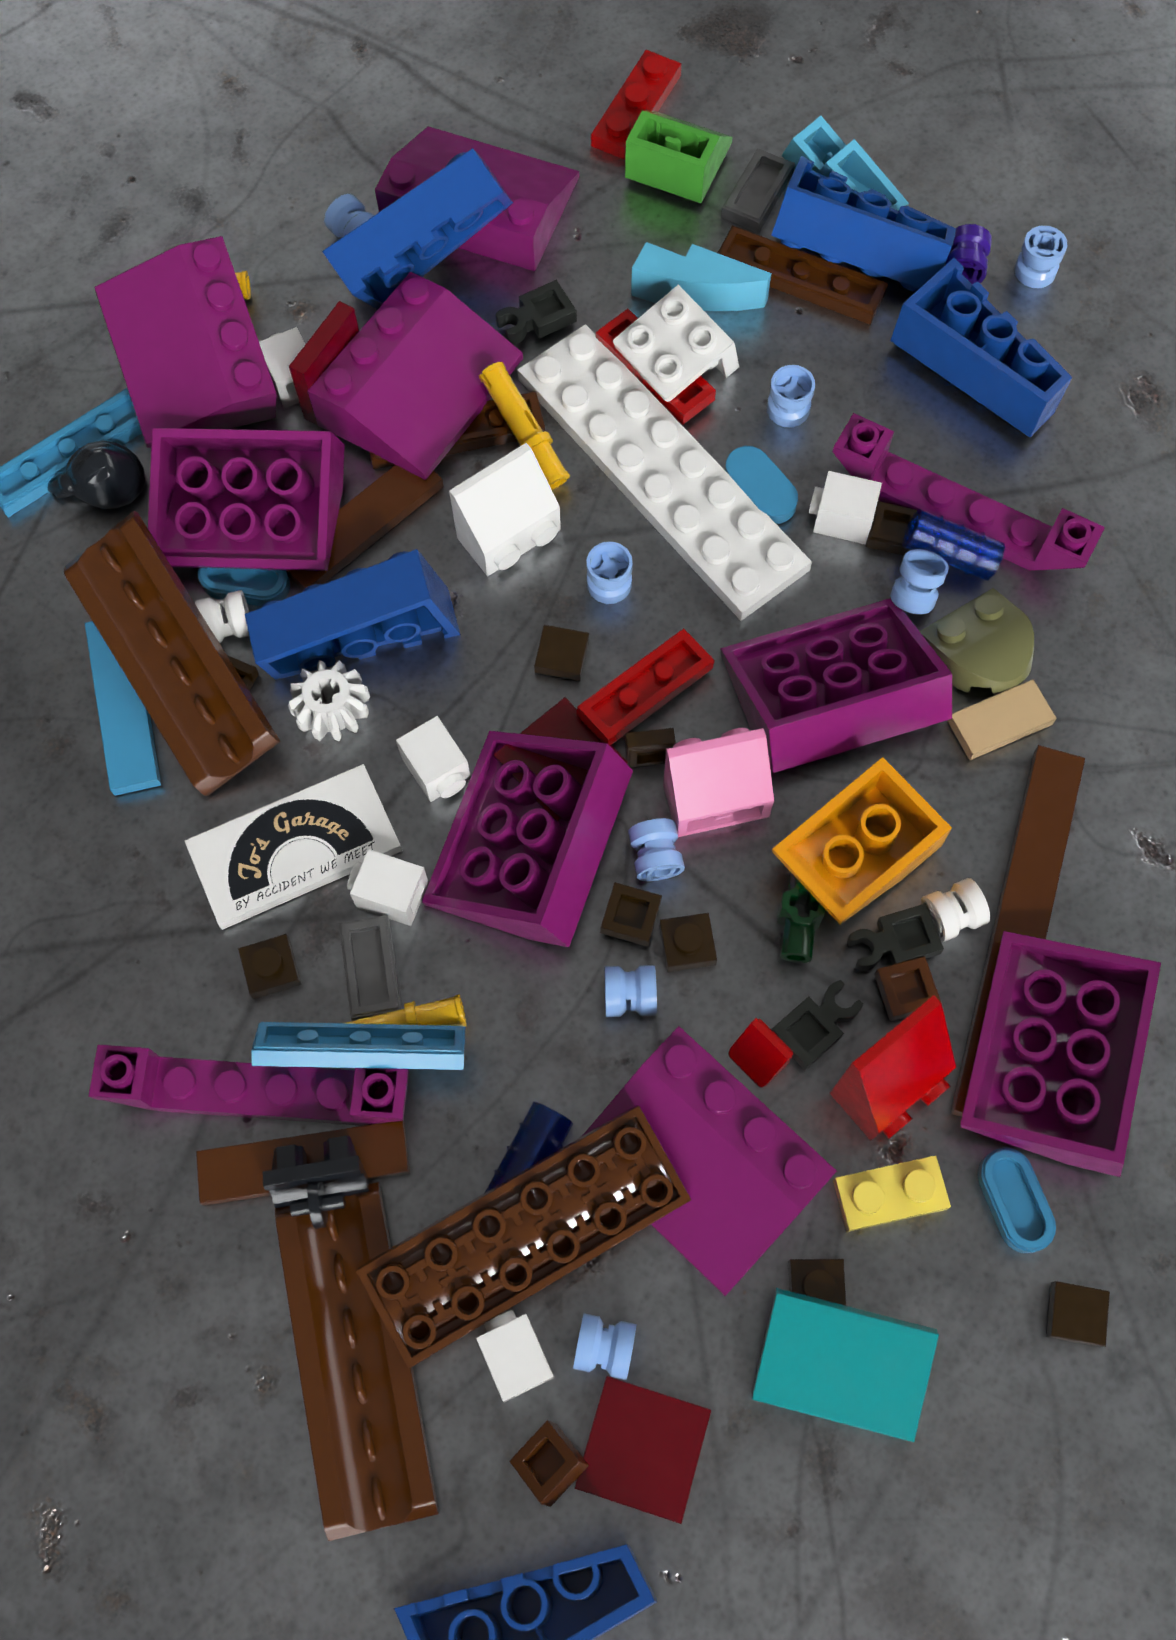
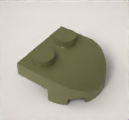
M994 588L919 631L951 671L952 686L964 692H969L972 686L980 688L991 687L992 693H1001L1018 686L1031 672L1034 658V631L1031 621L1023 611Z

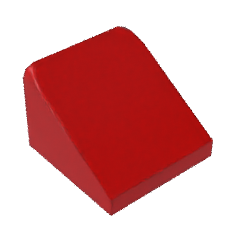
M755 1018L732 1045L728 1055L757 1086L763 1088L788 1065L793 1056V1051L760 1018Z

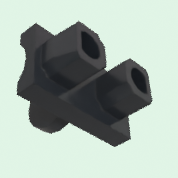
M350 1136L329 1138L323 1142L324 1161L307 1164V1156L303 1146L293 1144L276 1147L272 1170L263 1171V1187L265 1191L269 1190L274 1207L290 1206L292 1217L310 1214L313 1227L318 1229L327 1226L328 1211L346 1207L345 1196L368 1192V1176L359 1155L356 1153Z

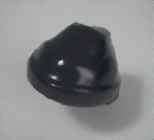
M105 440L90 442L79 448L70 457L64 474L51 482L47 490L57 498H66L74 495L84 502L102 509H118L131 504L141 494L145 484L144 467L132 451L117 442Z

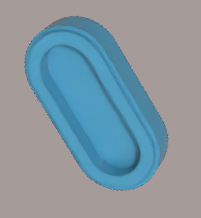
M742 446L733 450L727 457L725 471L758 509L767 514L776 524L788 521L794 515L797 507L798 492L795 486L759 448Z
M198 569V578L204 591L215 599H224L228 593L242 590L247 604L261 607L268 601L285 599L290 591V580L286 570Z
M999 1148L987 1154L979 1164L977 1177L1002 1239L1010 1248L1020 1253H1034L1046 1248L1055 1236L1056 1222L1031 1163L1025 1155L1012 1148Z

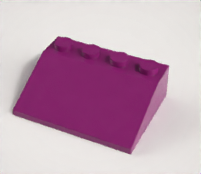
M429 126L391 157L375 188L379 212L445 168L454 156L462 152H468L473 148L485 161L513 204L463 243L459 249L534 272L580 177V173L577 170Z
M222 236L180 244L94 287L147 448H150L152 444V428L231 429L276 418L277 393Z
M410 272L311 386L308 394L319 427L331 431L333 434L371 453L373 452L381 458L426 480L483 410L487 401L491 400V395L479 379L482 371L493 363L503 362L507 372L511 375L523 360V353L448 289Z
M152 428L148 530L172 567L328 571L343 492L345 445L331 431Z
M891 598L720 648L722 659L751 731L764 728L770 769L773 773L952 719L951 671L905 612L897 607Z
M489 731L422 903L428 907L528 940L569 947L633 770L607 743ZM509 744L586 769L588 772L582 786L560 765L547 766L536 775L520 760H512L501 765L494 758V754L503 746ZM513 773H524L520 784L512 776ZM539 798L561 819L557 821L537 803L536 799Z
M1004 931L961 1119V1128L1067 1165L1120 1177L1125 1160L1161 962Z
M680 1026L641 1065L582 1135L584 1136L621 1113L635 1106H640L691 1198V1201L650 1225L724 1296L732 1290L837 1172L835 1168Z

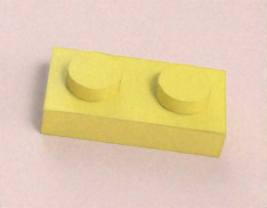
M936 1155L833 1179L846 1232L951 1208Z

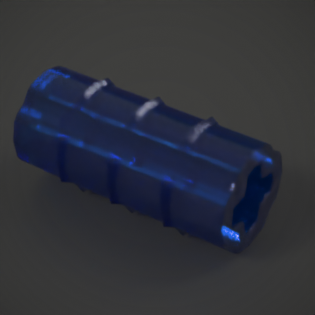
M918 509L911 518L902 543L903 547L909 550L922 549L934 552L941 556L949 566L963 571L965 575L971 574L986 581L996 573L1005 550V543L986 536L984 532L978 533L966 528L964 524H956L944 519L943 515L936 516L922 509Z
M533 1101L523 1122L519 1123L520 1128L513 1141L507 1146V1152L498 1169L494 1170L495 1174L485 1193L563 1148L562 1144L573 1125L572 1121L559 1112Z

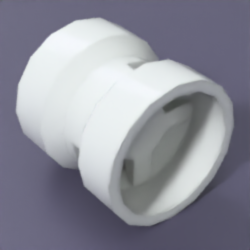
M242 590L230 592L224 599L216 601L210 597L195 601V605L219 643L223 641L224 637L235 635L238 638L249 636L245 618L249 608Z
M971 878L954 883L948 892L935 891L923 896L921 899V904H927L941 942L957 937L963 928L976 929L990 922V911L985 896Z

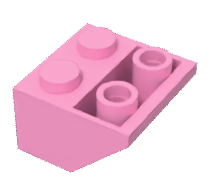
M743 727L735 728L725 732L720 738L701 741L699 738H689L676 743L673 748L666 749L663 788L671 818L676 823L678 837L770 817L774 803V794L764 728L752 731Z

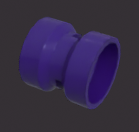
M976 224L958 226L945 265L955 258L964 267L962 275L971 284L983 282L987 275V256L990 253L992 244L990 232Z

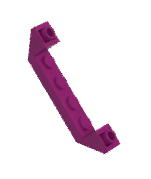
M855 413L852 414L833 447L832 452L851 476L882 483L878 501L920 510L919 520L1029 571L1085 568L1105 529L1104 526L1064 508L1061 509L1052 527L888 451L894 431Z
M97 1045L88 1096L93 1099L155 1111L345 1125H368L403 1121L409 1069L355 1068V1070L313 1067L252 1066V1063L160 1057L150 1048Z

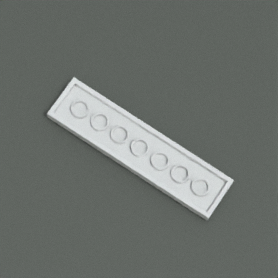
M586 324L517 369L518 380L529 392L536 391L539 403L740 621L810 571L812 561L767 514L758 509L718 462L637 377L596 338L595 333Z

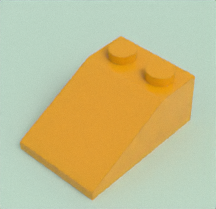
M882 757L772 848V853L841 925L908 876L942 847L952 827Z

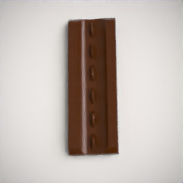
M133 511L109 530L103 538L88 547L64 567L65 577L190 782L204 796H209L281 742L138 512Z
M635 1106L374 1257L356 1269V1273L409 1369L691 1201V1198L640 1106Z
M379 1182L369 1184L368 1192L345 1196L346 1207L328 1211V1224L324 1228L315 1229L312 1225L310 1214L292 1217L290 1206L275 1208L276 1228L322 1520L328 1541L439 1514L413 1367L408 1369L356 1273V1269L391 1248Z

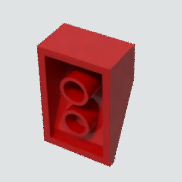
M935 995L930 997L853 1061L830 1092L831 1096L870 1141L882 1131L890 1139L913 1119L907 1113L911 1106L920 1099L929 1106L951 1087L944 1078L956 1068L942 1003Z

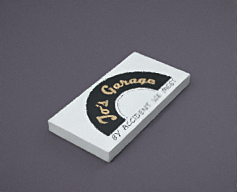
M364 764L185 840L216 921L222 930L349 875L356 862L363 863L368 849L389 856L403 851Z

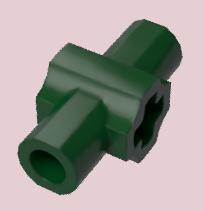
M791 872L789 874L788 891L783 893L777 912V923L784 927L780 958L790 962L807 963L812 960L815 929H818L825 914V908ZM795 904L805 905L804 910L808 914L807 917L798 916V909L795 907Z

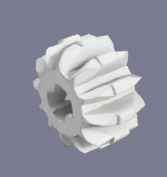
M319 660L317 672L312 674L310 671L302 668L300 676L303 683H290V692L294 699L289 701L288 707L291 714L297 717L296 723L301 731L312 730L314 738L319 741L328 732H331L334 740L339 742L342 736L340 730L347 728L349 731L357 733L359 727L355 719L368 718L369 710L365 703L369 701L370 694L367 686L361 685V675L355 669L347 672L345 664L339 660L331 670H328L326 664ZM332 698L333 702L327 704L326 700Z

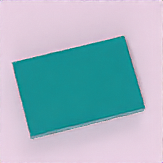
M776 1288L752 1390V1400L914 1442L939 1333L937 1329Z

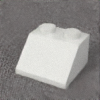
M527 443L449 490L457 539L487 577L499 569L505 570L510 568L519 560L522 554L536 545H546L561 530L560 506L532 449Z

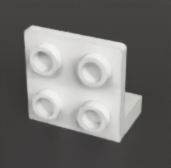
M679 284L613 340L615 348L666 402L675 398L708 369L712 370L716 367L727 378L740 367L734 341Z

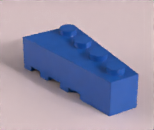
M472 148L468 152H462L454 156L445 168L322 252L351 294L378 310L410 272L423 277L513 204V202L485 161Z
M803 156L800 157L787 187L771 236L779 238L784 245L790 248L801 249L804 247L818 252L822 258L829 262H846L857 266L863 273L871 277L885 276L899 281L904 288L914 292L944 267L953 245L956 228L907 205L901 206L899 211L891 208L892 204L885 197L886 195L873 189L859 193L846 184L848 177L835 171L830 172L829 177L823 176L812 170L814 161Z
M953 258L903 303L890 341L1022 433L1031 437L1055 413L1072 376L1035 339L1026 340L1017 330L1018 321L1008 311L1001 314L987 300L989 292L979 282L971 284L962 275L964 267Z
M418 549L410 552H398L384 562L368 568L353 569L344 577L325 584L308 586L299 594L283 600L268 601L259 609L245 614L255 663L275 680L298 675L301 673L302 668L308 671L318 670L319 660L324 662L327 667L335 665V657L341 655L348 658H359L360 660L376 656L378 646L402 642L405 649L421 645L422 640L420 636L443 631L444 639L461 635L448 587Z
M626 1544L483 1585L447 1593L432 1599L396 1607L394 1610L407 1640H595L658 1601L631 1547Z

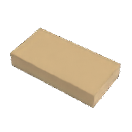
M1033 679L952 713V719L947 720L968 759L972 760L1053 725L1057 718Z

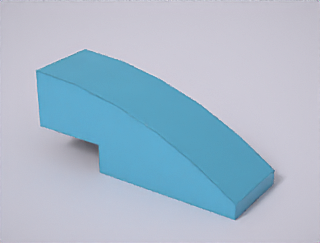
M819 116L797 134L781 155L784 159L795 163L794 170L800 157L803 156L814 161L812 170L823 176L829 177L830 172L835 171L848 177L846 184L859 193L869 191L870 189L886 195L885 197L892 204L891 208L899 211L901 206L909 204L858 142L853 139L846 145L822 116Z
M646 242L632 266L631 296L657 303L679 284L704 311H742L764 308L768 301L772 273L694 244L691 245L686 256H682Z

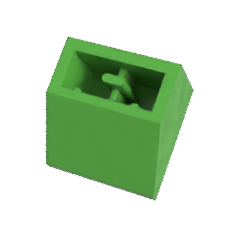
M642 110L626 140L625 178L702 203L732 144L733 137L657 111Z

